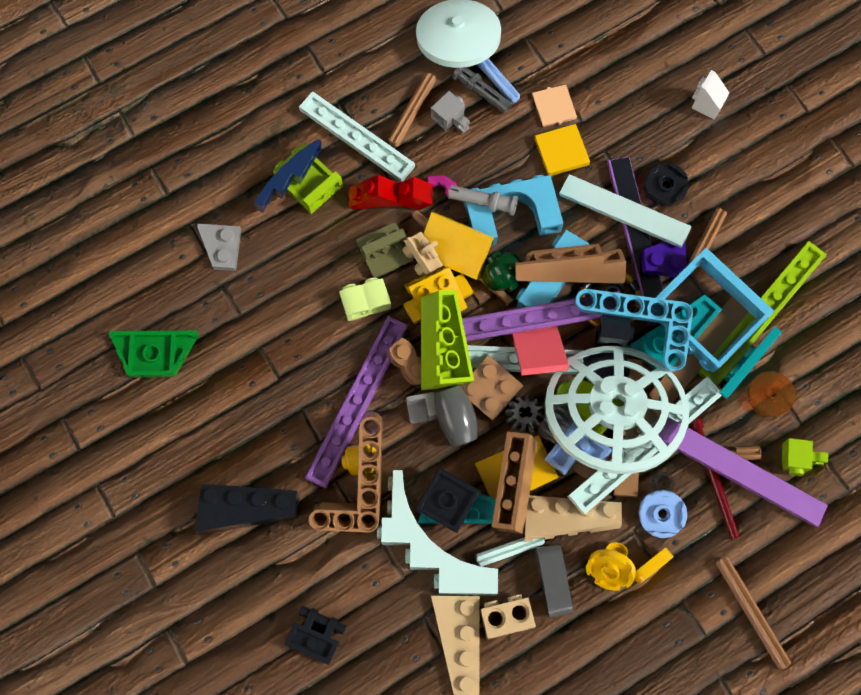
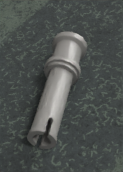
M454 185L450 186L451 190H449L448 199L486 206L492 212L498 210L507 212L510 216L515 214L518 196L509 197L500 195L497 191L490 194Z

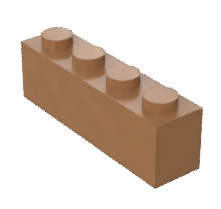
M507 432L492 522V527L499 531L523 534L538 442L531 434Z

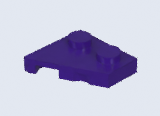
M665 241L644 249L641 252L642 273L676 278L687 267L685 242L682 248Z

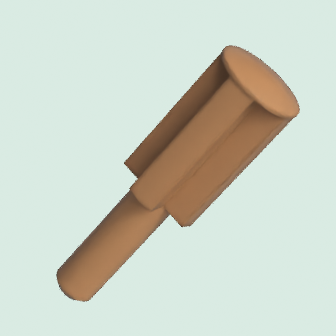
M760 446L735 447L734 450H729L745 460H761Z

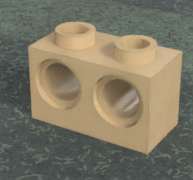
M516 595L507 598V603L499 604L498 600L484 603L485 608L480 609V614L487 640L535 628L536 625L529 598L523 599L522 595ZM519 606L524 609L525 617L523 620H516L513 617L512 610L514 607ZM496 612L500 614L502 622L499 626H493L489 623L488 616L490 613Z

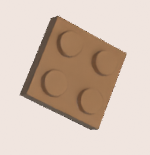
M489 355L473 372L474 381L461 385L470 401L491 420L496 418L523 387L517 379Z

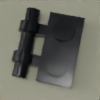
M302 606L298 615L306 618L304 625L294 622L284 645L330 665L340 643L331 637L334 631L343 635L347 626L340 623L339 619L335 617L328 618L320 614L319 610L315 608L308 609ZM314 622L326 627L324 634L311 629Z

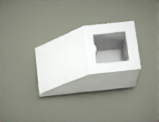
M711 70L707 78L704 76L701 78L692 97L695 100L692 109L715 120L729 95V91L714 71Z

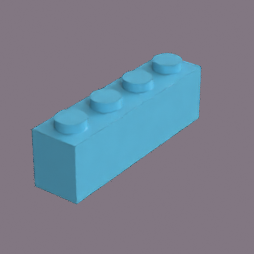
M568 230L562 236L558 235L552 244L554 248L589 245L588 242ZM529 281L528 287L526 289L522 288L516 297L518 300L517 309L553 303L566 282Z

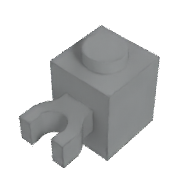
M448 91L431 107V118L444 130L447 131L455 125L464 134L469 129L468 124L470 120L463 116L465 104L460 96Z

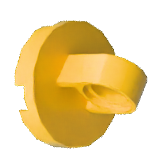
M618 542L610 543L606 549L593 552L586 564V573L588 576L591 574L595 578L594 583L604 589L620 591V588L625 586L629 588L634 581L636 570L632 561L627 557V548Z

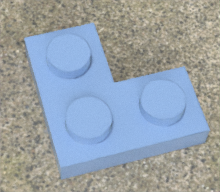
M572 423L564 434L568 437L578 427L575 423ZM586 435L575 444L580 450L602 460H606L612 452L611 448L591 440ZM558 442L544 459L563 475L568 472L576 461L563 450Z

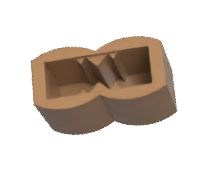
M401 338L386 350V355L393 365L400 368L404 379L414 386L421 383V358L416 355L412 344L406 339Z

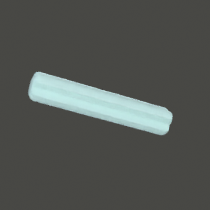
M524 538L478 553L475 558L478 566L482 567L542 546L545 541L544 538H538L524 543Z

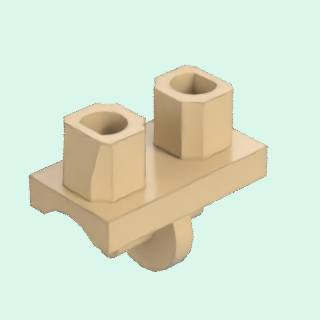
M422 232L404 240L406 245L402 251L406 257H414L418 263L415 265V271L419 276L427 275L443 266L435 251V248L439 246L437 241L430 243Z

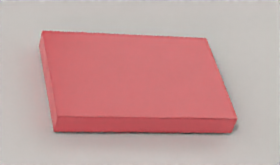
M557 326L511 334L521 375L568 370L569 364Z

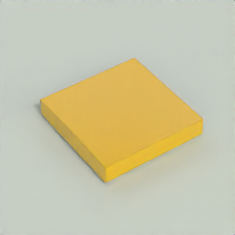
M576 124L535 135L534 140L548 176L590 164Z

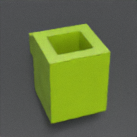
M789 438L782 443L781 471H789V475L803 476L804 473L812 469V464L823 466L824 463H828L829 453L813 452V441Z

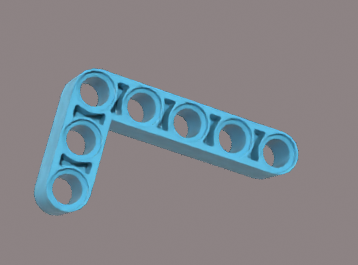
M583 289L577 294L575 305L581 312L667 324L662 364L666 370L671 372L678 371L685 366L693 310L688 303L592 289ZM583 295H588L592 298V304L588 307L582 306L579 298ZM611 298L615 301L616 307L608 310L603 306V301ZM628 302H636L639 305V311L637 313L629 312L627 309ZM652 305L662 307L663 313L661 316H654L651 313ZM676 308L685 310L686 318L684 320L676 318L674 313ZM673 331L682 333L683 341L681 343H675L672 340L671 335ZM671 354L679 357L680 364L678 367H673L669 364L668 358Z

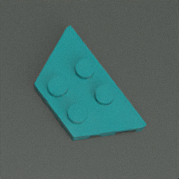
M774 327L756 348L752 345L740 358L738 363L724 378L726 384L719 392L724 398L727 399L781 335V330Z

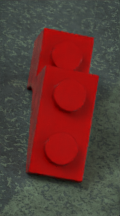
M376 175L349 188V208L355 210L401 206L417 211L431 206L433 200V184L414 176L398 183L381 175Z

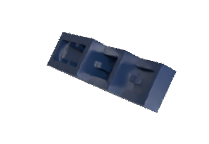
M317 139L306 146L278 170L255 200L256 210L263 213L273 195L282 199L292 181L299 185L302 183L322 149L321 140Z

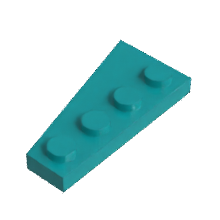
M706 295L690 304L693 310L690 335L695 340L722 310ZM683 309L675 314V316L680 320H684L686 312ZM659 325L628 346V348L644 352L662 363L666 334L665 327ZM672 338L675 343H680L676 338ZM671 354L668 358L671 366H674L679 360V357L675 354ZM643 360L653 370L657 369L654 365Z

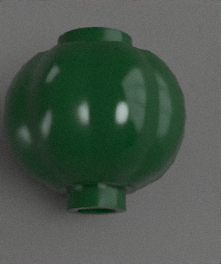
M498 251L485 260L487 266L482 269V278L489 289L493 291L507 290L508 293H511L520 286L519 281L515 277V263L521 262L518 256L509 252L502 255Z

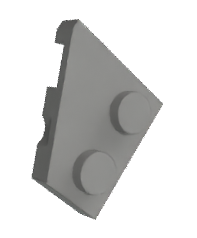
M197 224L213 269L236 271L241 237L240 226Z

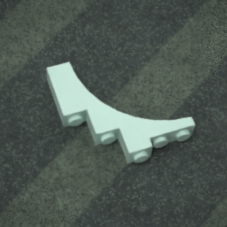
M393 470V477H388V491H392V500L387 502V515H392V518H382V524H378L377 539H381L382 545H410V549L405 551V563L410 564V570H439V574H434V589H439V595L497 596L498 569L479 567L460 561L444 552L432 542L417 524L409 508L404 491L403 470Z

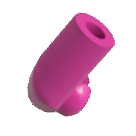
M428 176V183L433 184V187L445 188L447 196L449 190H451L450 186H457L456 182L447 176Z

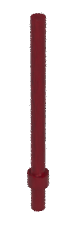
M697 416L688 424L689 428L705 437L702 419H699ZM706 467L730 539L738 538L740 536L717 472Z

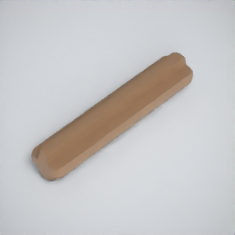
M721 208L715 210L689 263L705 248L709 250L727 215L725 210Z

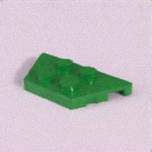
M197 330L109 331V336L114 343L116 352L129 378L176 377L199 337V333Z

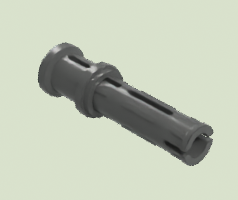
M467 67L455 70L452 78L466 85L467 90L475 91L503 114H506L511 108L512 102L483 82L480 74L473 73Z

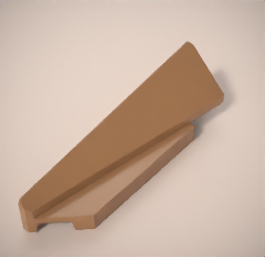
M599 244L535 250L526 255L524 262L515 263V277L517 281L625 282L626 260L622 250L616 249L602 252Z

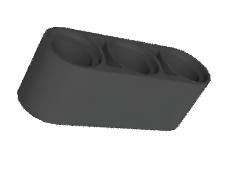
M553 544L536 547V559L548 618L573 614L561 545Z

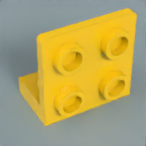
M442 266L438 270L404 285L407 293L413 296L420 314L421 298L439 290H456L460 311L467 309V305L450 267Z

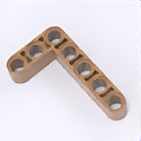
M377 412L365 413L359 426L357 504L317 503L312 508L309 516V524L315 530L372 532L378 527L381 503L383 421ZM373 420L377 423L378 427L368 429L365 426V422ZM373 444L377 450L369 453L365 450L364 446ZM373 468L376 474L368 476L364 473V469ZM371 491L375 494V497L367 499L363 493ZM323 513L327 519L319 520L315 514ZM345 513L348 514L351 519L348 521H343L340 519L339 515ZM369 514L372 515L375 518V520L372 522H367L363 519V516Z

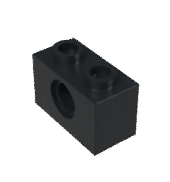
M602 315L596 328L595 347H628L634 333V326H630L631 318Z

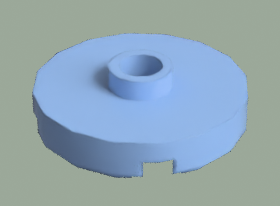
M664 489L655 490L647 494L641 501L638 510L639 521L644 529L652 536L659 538H668L676 535L685 526L687 520V509L682 499L674 492ZM665 509L666 515L664 517L658 516L659 510Z

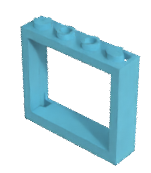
M705 248L656 298L666 299L700 266L756 318L717 359L690 335L688 354H693L705 370H710L714 373L766 321L774 310L712 252ZM652 305L651 313L654 316H661L663 313L662 307ZM660 323L663 327H665L666 332L667 324ZM679 331L672 332L671 337L676 338L681 343L683 341L682 333Z

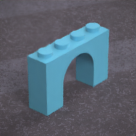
M537 175L532 179L524 181L517 179L504 185L493 184L489 188L484 189L472 188V190L490 194L497 191L500 195L518 196V201L526 204L532 210L539 236L559 233L562 230L563 220L551 175ZM464 202L469 227L493 236L494 239L491 246L497 245L498 236L493 220V212L489 210V207Z

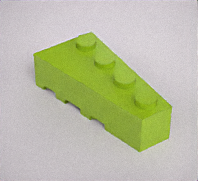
M439 290L422 297L421 390L449 388L473 382L474 376L457 291Z

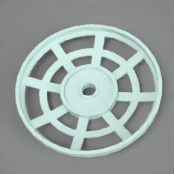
M601 346L577 353L567 360L568 366L579 372L572 381L568 394L554 395L557 381L564 371H557L552 376L545 399V416L549 429L564 451L575 460L590 468L613 474L643 472L666 461L678 449L684 439L689 422L688 400L684 389L671 371L666 370L660 361L644 352L621 346ZM599 353H613L614 360L599 361L588 367L578 361L581 358ZM623 354L643 359L657 367V369L649 372L638 364L624 361ZM614 366V376L602 379L594 372V370L602 367ZM624 367L636 370L644 376L637 381L624 377ZM666 375L680 395L682 406L668 403L666 391L658 380L660 377ZM584 377L594 384L590 394H576L578 385ZM653 383L661 401L647 399L643 388ZM620 399L625 405L621 407L615 406L612 400ZM568 403L570 416L578 427L568 437L562 432L556 420L553 404ZM576 403H589L592 416L585 422L577 411ZM647 408L661 411L660 418L653 428L644 419ZM669 412L682 416V422L675 438L666 446L658 434L663 429ZM599 423L606 428L612 429L613 439L594 432L592 428ZM638 426L644 433L643 436L623 440V430ZM586 435L599 444L612 447V462L593 457L580 450L575 444ZM651 441L659 451L655 456L642 461L622 463L623 448L637 447Z

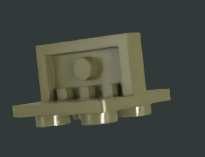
M396 223L356 239V243L373 278H378L414 261V257H406L402 251L406 245L404 240L407 237L403 228L399 230Z

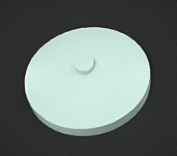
M472 0L443 1L430 7L420 17L416 27L417 44L421 52L429 60L439 65L453 68L473 66L485 61L497 50L501 41L500 21L490 8Z

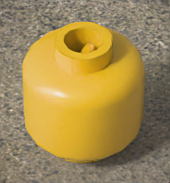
M359 444L347 447L345 456H342L343 468L345 470L348 469L349 473L353 476L358 475ZM369 444L364 446L365 450L369 453L376 451ZM370 467L364 469L365 474L374 471V469Z

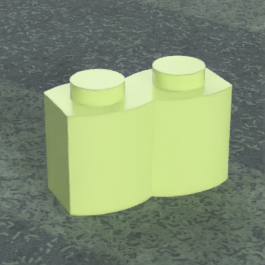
M370 278L362 285L349 284L339 291L348 321L391 309V302L383 279Z

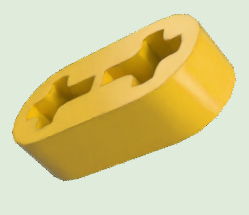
M666 547L636 570L634 580L638 585L641 584L674 556Z

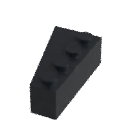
M201 484L195 532L201 536L219 531L224 532L231 529L298 519L300 494L294 490Z

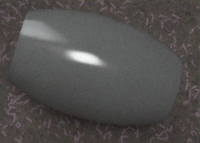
M458 385L435 393L436 416L440 428L449 443L455 447L478 439L476 415L470 399L461 386Z

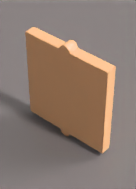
M566 85L554 88L547 87L546 90L532 93L542 127L555 124L561 125L563 122L577 119Z

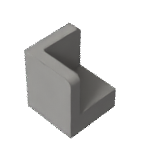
M434 392L406 397L411 424L438 420Z

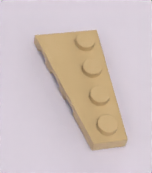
M529 495L524 543L538 538H544V540L552 539L558 535H578V532L589 531L592 533L619 529L622 525L621 502L600 501L583 515L569 498Z
M431 596L453 694L479 695L480 596Z

